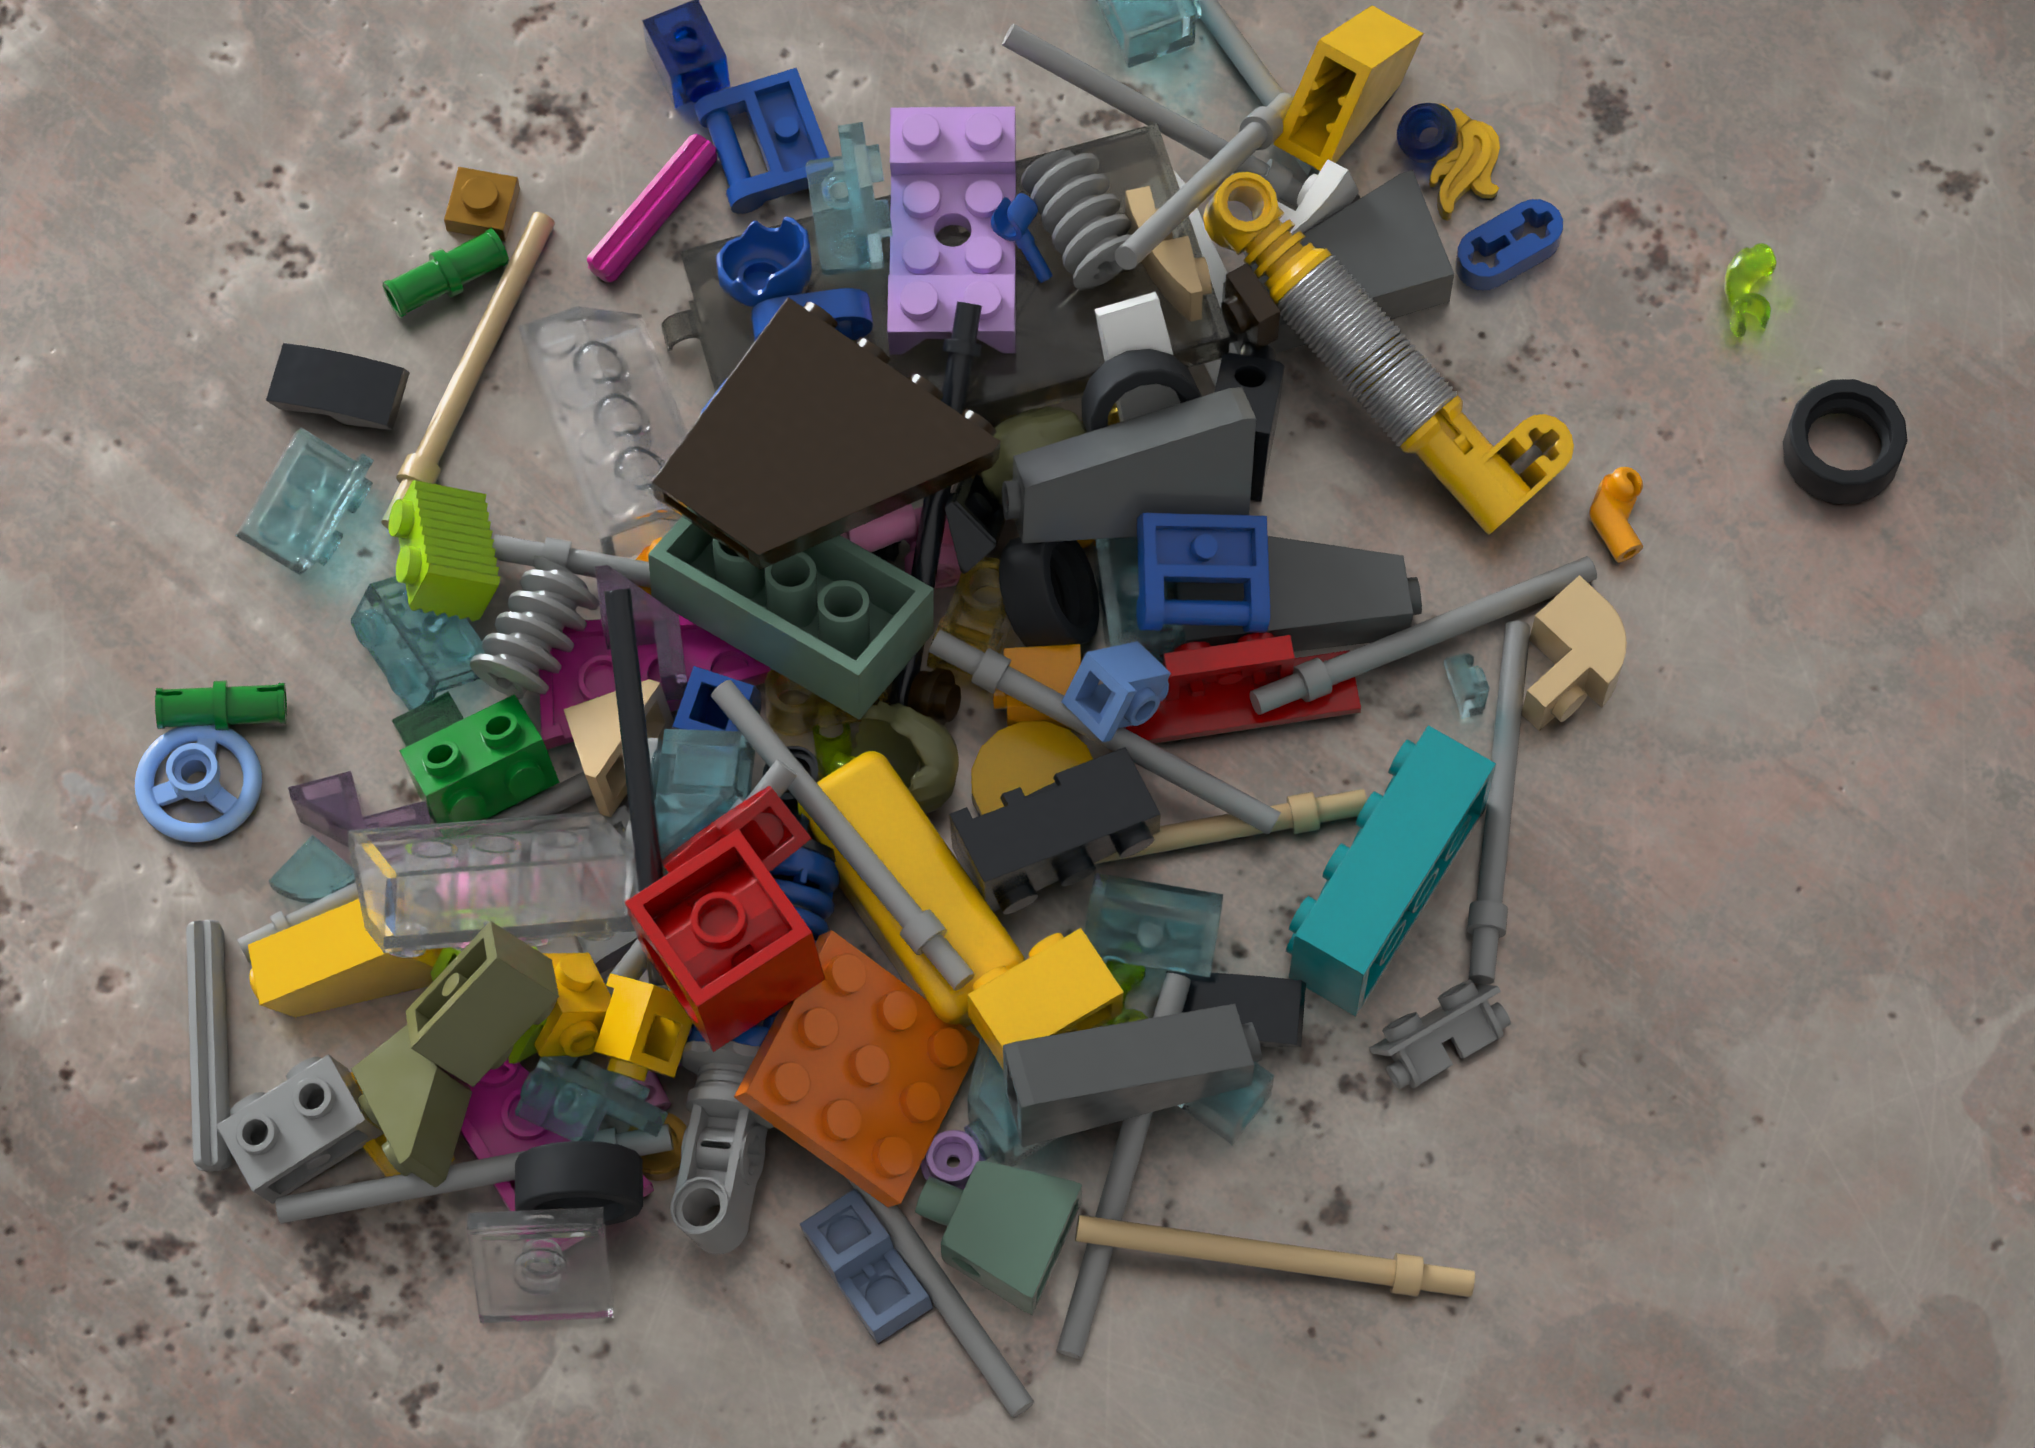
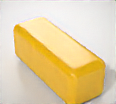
M876 751L864 752L818 781L817 784L922 911L930 909L947 929L944 937L975 973V976L961 989L954 991L924 953L916 955L900 936V932L903 929L799 802L798 814L801 816L802 813L809 819L811 831L817 842L834 849L835 866L840 876V889L906 985L927 1000L940 1020L948 1024H960L967 1028L973 1024L968 1016V994L974 991L972 986L976 980L999 966H1006L1009 970L1025 961V958L888 759Z

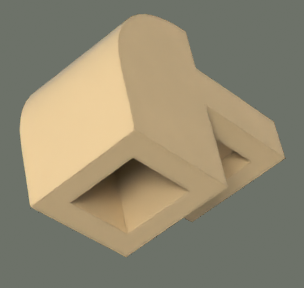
M1579 575L1541 609L1534 618L1529 640L1555 664L1526 692L1522 716L1538 731L1545 727L1554 717L1560 722L1565 721L1582 705L1587 695L1602 708L1611 698L1616 688L1624 662L1627 641L1621 618L1613 606Z

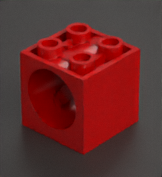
M739 829L624 902L642 950L713 1052L825 980L812 931Z

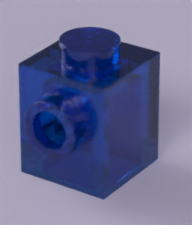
M699 0L689 1L642 20L647 52L675 108L689 102L696 103L702 97L730 86L727 56Z

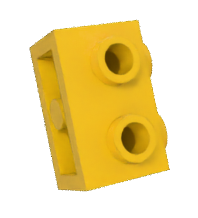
M1082 928L1066 937L1062 933H1055L1046 937L1030 950L1028 954L1030 958L1009 970L1006 966L996 967L982 975L973 984L972 989L974 991L968 994V1016L1003 1070V1045L1097 1028L1122 1014L1124 992Z

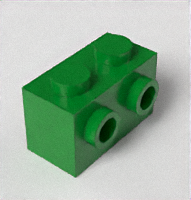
M515 694L399 750L416 791L444 840L560 783L542 737Z

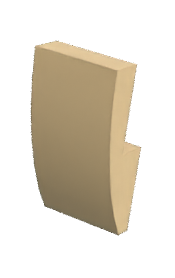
M1150 186L1125 191V213L1131 220L1130 235L1159 209L1155 208ZM1171 232L1141 262L1162 295L1179 313L1190 322L1201 320L1203 295L1212 294L1211 279L1205 257L1194 258L1189 236L1173 239Z

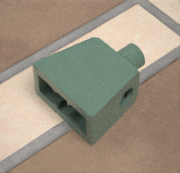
M977 1161L964 1190L930 1176L921 1191L915 1213L947 1226L940 1244L941 1257L947 1264L1023 1312L1033 1315L1082 1204V1184L1064 1178L993 1162Z

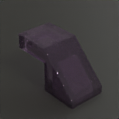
M609 565L595 566L601 622L607 650L611 649L604 591L630 588L637 646L656 643L660 679L666 700L682 699L688 683L679 615Z
M351 771L288 787L291 801L300 822L376 863L416 853L438 842L426 800L365 816L360 793Z

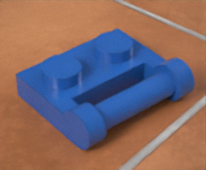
M797 68L711 93L696 102L694 109L699 123L702 127L708 128L714 146L717 148L716 152L729 184V188L726 190V197L734 213H750L760 208L766 201L835 180V169ZM744 112L747 113L768 170L766 173L751 177L731 122L733 116Z
M1142 513L1137 517L1139 596L1136 606V619L1139 630L1161 631L1163 625L1242 626L1244 632L1251 633L1267 632L1270 623L1267 516ZM1164 582L1244 583L1243 601L1165 599Z

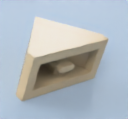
M648 679L641 682L647 737L660 738L663 741L673 726L674 720L661 683ZM616 691L563 709L599 813L608 817H612L627 794Z

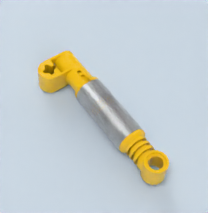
M1239 172L1226 178L1205 208L1203 220L1205 230L1210 238L1219 246L1233 250L1237 255L1242 254L1244 251L1248 254L1243 262L1245 264L1248 263L1249 266L1254 263L1257 264L1258 268L1254 273L1258 279L1264 275L1269 278L1264 285L1269 290L1270 297L1279 308L1283 320H1287V325H1292L1291 329L1296 330V334H1300V339H1304V343L1308 344V348H1312V353H1317L1316 357H1320L1321 362H1325V367H1329V371L1333 372V376H1337V381H1342V386H1347L1352 382L1347 387V392H1352V397L1360 395L1357 398V403H1362L1367 399L1362 404V409H1367L1366 413H1370L1371 418H1375V423H1379V427L1383 428V432H1388L1387 437H1392V441H1395L1396 446H1400L1399 448L1404 453L1416 454L1488 535L1566 467L1572 459L1574 444L1572 434L1563 422L1556 417L1546 414L1532 415L1523 420L1493 447L1462 412L1463 400L1457 395V391H1452L1453 387L1448 386V382H1444V377H1440V373L1436 372V368H1431L1432 363H1427V359L1423 358V354H1420V351H1415V345H1410V339L1405 340V334H1400V328L1394 326V321H1390V317L1385 316L1386 312H1381V307H1377V302H1373V298H1369V293H1364L1365 288H1360V284H1356V279H1352V274H1348V270H1344V265H1339L1340 260H1335V256H1332L1328 249L1315 248L1311 242L1303 246L1301 242L1305 235L1301 231L1294 235L1290 232L1295 224L1290 219L1284 223L1281 222L1280 219L1284 212L1278 206L1276 192L1270 182L1261 175L1251 172ZM1228 201L1244 203L1252 212L1253 221L1245 222L1234 217L1228 208ZM1536 445L1541 450L1542 455L1523 472L1518 474L1511 465L1528 449Z

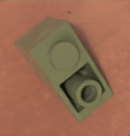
M406 1025L351 1068V1071L363 1092L358 1097L361 1109L377 1127L382 1129L387 1139V1142L382 1145V1149L389 1162L402 1175L408 1176L413 1173L436 1188L447 1178L472 1091L466 1082L412 1050L408 1026Z

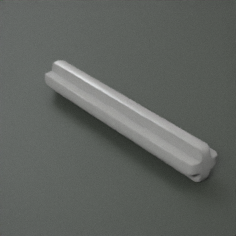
M199 920L189 923L186 928L193 1162L199 1171L212 1172L225 1170L231 1165V1152L216 1127L217 1124L230 1117L224 931L219 921Z

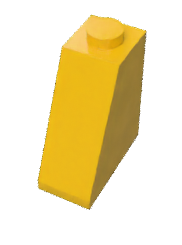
M1371 5L1319 39L1284 118L1283 132L1274 141L1273 145L1321 171L1328 159L1336 163L1399 88L1424 33Z
M378 890L248 944L252 964L249 974L251 988L259 1000V1005L296 1018L428 987L433 982L430 972L447 939L451 936L448 919Z

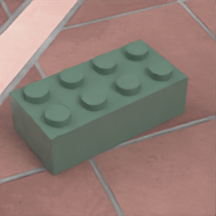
M681 517L648 554L651 596L654 601L859 720L934 633V588L841 535L760 570L690 521Z

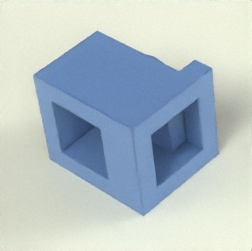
M1138 641L1086 652L1061 702L1102 742L1111 741L1117 729L1141 725L1153 716L1160 702L1168 694V678L1171 673Z

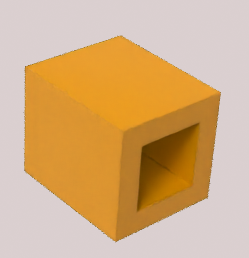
M1080 644L1003 648L1004 656L1011 659L1010 667L1064 696L1081 664ZM996 689L993 694L994 710L1006 709L1007 727L1021 721H1047L1064 728H1069L999 689Z

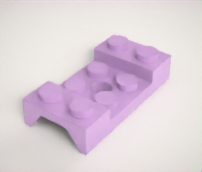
M1015 106L890 108L891 206L887 319L890 354H904L925 339H951L957 301L982 306L977 339L1001 353H1016L1015 241H1008L998 236L991 227L992 215L1003 198L1007 197L1012 202L1016 197ZM949 225L962 226L971 234L965 243L955 247L941 244L936 239V235L942 228Z

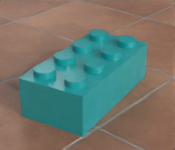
M1429 725L1416 744L1408 739L1403 743L1389 768L1388 773L1393 777L1387 786L1385 794L1381 795L1374 791L1370 795L1356 820L1355 825L1360 827L1352 846L1349 848L1341 843L1337 847L1324 869L1322 877L1327 881L1319 898L1315 900L1307 896L1290 923L1289 930L1293 932V935L1286 947V952L1292 955L1289 972L1290 979L1304 981L1306 988L1355 1017L1357 1016L1484 813L1496 767L1495 762Z

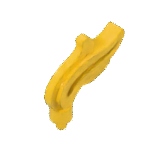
M1440 103L1436 105L1435 112L1444 120L1442 127L1456 137L1457 148L1438 159L1432 169L1429 185L1430 187H1435L1438 180L1443 179L1438 192L1437 207L1442 219L1448 221L1451 219L1456 202L1470 189L1481 198L1490 199L1497 195L1499 187L1491 182L1490 176L1498 159L1500 144L1499 136L1492 126L1482 121L1471 119L1458 107L1452 111L1446 105Z

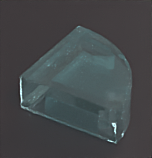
M1468 652L1446 657L1443 663L1461 719L1483 714L1490 687L1482 667H1473L1474 657Z
M312 835L272 876L269 884L274 891L286 898L313 903L361 880V876L355 869Z

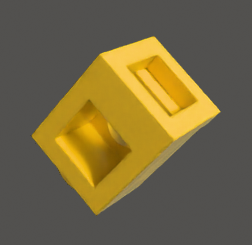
M610 973L606 986L613 988L614 991L594 1052L610 1057L607 1071L627 1078L645 1082L648 1071L674 1078L693 1022L671 991L653 984Z

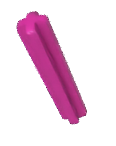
M700 134L689 136L587 257L588 268L595 276H598L607 283L615 281L716 162L718 155L716 153L717 148L709 140H706Z

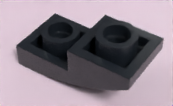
M283 343L266 401L282 410L330 415L342 424L393 430L410 372L399 366L352 354Z
M1166 971V973L1179 974L1191 980L1182 1013L1236 1004L1241 1023H1253L1260 1047H1301L1306 983L1304 981L1241 974Z

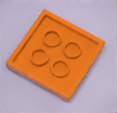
M831 930L819 935L815 942L825 980L779 1010L734 1098L889 1208L902 1203L982 1040L960 1024H948L940 1020L924 997Z

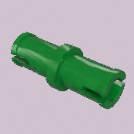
M490 228L485 233L448 252L440 248L430 253L428 262L392 280L384 281L382 286L394 312L398 317L402 318L407 315L406 313L444 294L452 298L462 293L464 284L500 266L507 265L509 257L498 234Z
M227 680L214 681L213 687L156 688L155 714L158 729H165V727L215 725V730H229L230 724L287 723L285 683L228 687Z

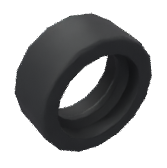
M1154 349L1130 350L1107 360L1090 377L1081 398L1082 421L1087 432L1109 426L1108 416L1112 406L1125 393L1143 385L1160 384L1170 387L1176 392L1180 403L1202 397L1188 367L1172 354Z
M1856 379L1827 381L1811 388L1796 403L1783 439L1785 465L1795 483L1811 496L1833 504L1861 503L1879 495L1893 481L1908 442L1905 418L1896 402L1877 386ZM1827 414H1849L1860 418L1875 429L1881 440L1882 449L1879 458L1871 466L1862 470H1842L1827 465L1813 453L1809 445L1808 433L1810 427L1818 418Z
M1020 537L1011 539L1001 553L999 563L1000 592L1005 612L1012 628L1025 647L1081 645L1090 642L1098 627L1100 615L1099 594L1092 567L1078 541L1022 543Z
M598 1141L550 1143L533 1147L519 1154L515 1162V1211L522 1219L539 1225L562 1228L600 1227L625 1222L638 1216L643 1208V1159L635 1150L625 1146Z

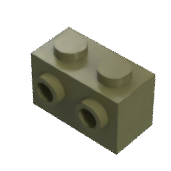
M490 921L405 1011L411 1049L474 1087L490 1069L495 1070L508 1059L514 1044L533 1024L538 1025L542 1023L552 1012L559 997L552 960Z

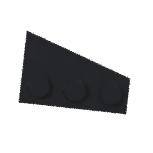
M1126 747L1056 773L1053 777L1054 783L1027 796L1024 795L1021 787L1003 793L1000 799L1004 807L976 818H972L967 807L949 814L952 849L959 863L993 912L1000 908L1003 914H1010L1021 910L1038 898L1036 891L1058 880L1062 886L1074 884L1088 877L1096 870L1094 863L1116 852L1120 858L1132 856L1154 842L1152 835L1160 832L1161 814Z

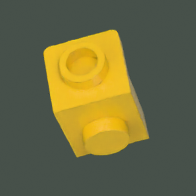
M542 953L552 960L559 997L552 1012L546 1018L547 1022L534 1042V1046L541 1057H579L594 1053L611 995L590 953Z

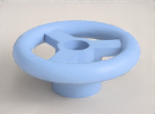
M215 725L176 727L164 733L146 750L139 762L135 776L137 804L149 824L170 838L194 843L215 840L237 829L253 812L262 788V769L253 747L230 728L229 730H215ZM218 744L230 750L242 768L243 786L238 799L225 790L219 782L220 766L215 757ZM171 753L166 763V774L169 781L154 786V779L159 765ZM196 772L206 773L202 781L195 784L187 783L188 778ZM187 798L195 802L206 801L223 815L208 822L186 823L172 818L161 807Z

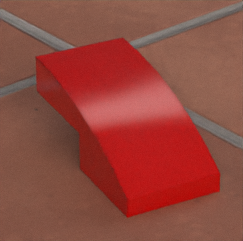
M768 786L695 834L662 860V865L670 873L739 829L770 872L812 838L773 788Z

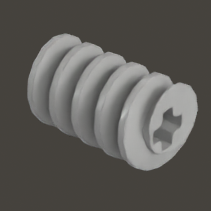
M1058 150L1037 158L1028 166L1021 177L1022 186L1037 205L1042 225L1052 235V244L1055 250L1063 255V265L1073 275L1074 286L1079 290L1092 289L1107 283L1123 270L1116 263L1114 253L1131 236L1126 235L1131 229V220L1125 214H1116L1121 204L1119 198L1114 194H1105L1110 188V181L1103 173L1095 174L1099 168L1097 156L1092 153H1082L1075 156L1070 150Z
M534 556L533 559L535 569L525 571L521 578L520 584L523 591L519 590L510 595L507 603L510 612L500 613L496 618L494 625L498 633L488 634L484 638L482 648L485 654L473 656L469 665L473 672L493 689L507 696L515 694L518 699H523L527 690L543 695L547 693L549 686L537 675V672L541 669L551 673H559L562 665L550 654L551 649L571 652L574 648V643L562 632L563 629L567 627L576 631H584L587 626V622L575 609L577 606L589 610H597L600 604L598 599L588 590L586 583L557 562L539 556Z

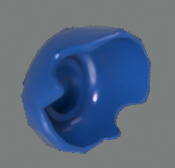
M788 216L783 219L781 226L778 228L765 227L757 220L751 222L741 237H736L726 242L717 254L716 262L720 287L728 296L749 307H754L767 299L800 294L809 283L812 273L811 246L808 231L794 218Z

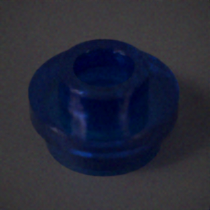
M1421 103L1412 106L1404 113L1397 127V141L1400 148L1407 157L1420 163H1432L1444 158L1453 149L1458 136V127L1453 115L1444 106L1436 103ZM1430 127L1438 129V134L1433 140L1426 143L1419 141V137L1425 129Z

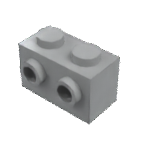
M329 1054L323 1058L312 1057L300 1062L287 1073V1081L266 1094L258 1092L243 1098L230 1110L231 1116L216 1125L251 1190L272 1204L275 1203L277 1197L286 1196L362 1148L366 1142L384 1134L382 1129L377 1127L361 1109L358 1097L362 1093L348 1068Z

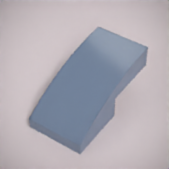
M856 1189L848 1192L800 1223L803 1233L877 1344L933 1308L929 1295L897 1253L890 1235Z

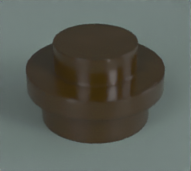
M936 668L932 672L920 671L911 684L907 707L924 716L931 717L943 726L946 722H951L956 717L961 703V689L959 685L955 684V677L952 671L944 668Z

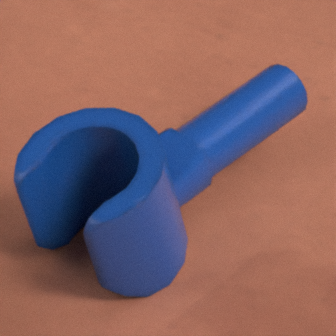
M1024 193L1017 194L1012 202L1009 198L1004 197L992 215L991 227L1003 239L1015 241L1039 283L1050 279L1053 274L1028 229L1037 216V205Z

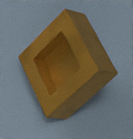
M458 167L444 217L446 230L479 236L492 228L498 234L501 241H506L520 191L518 177Z

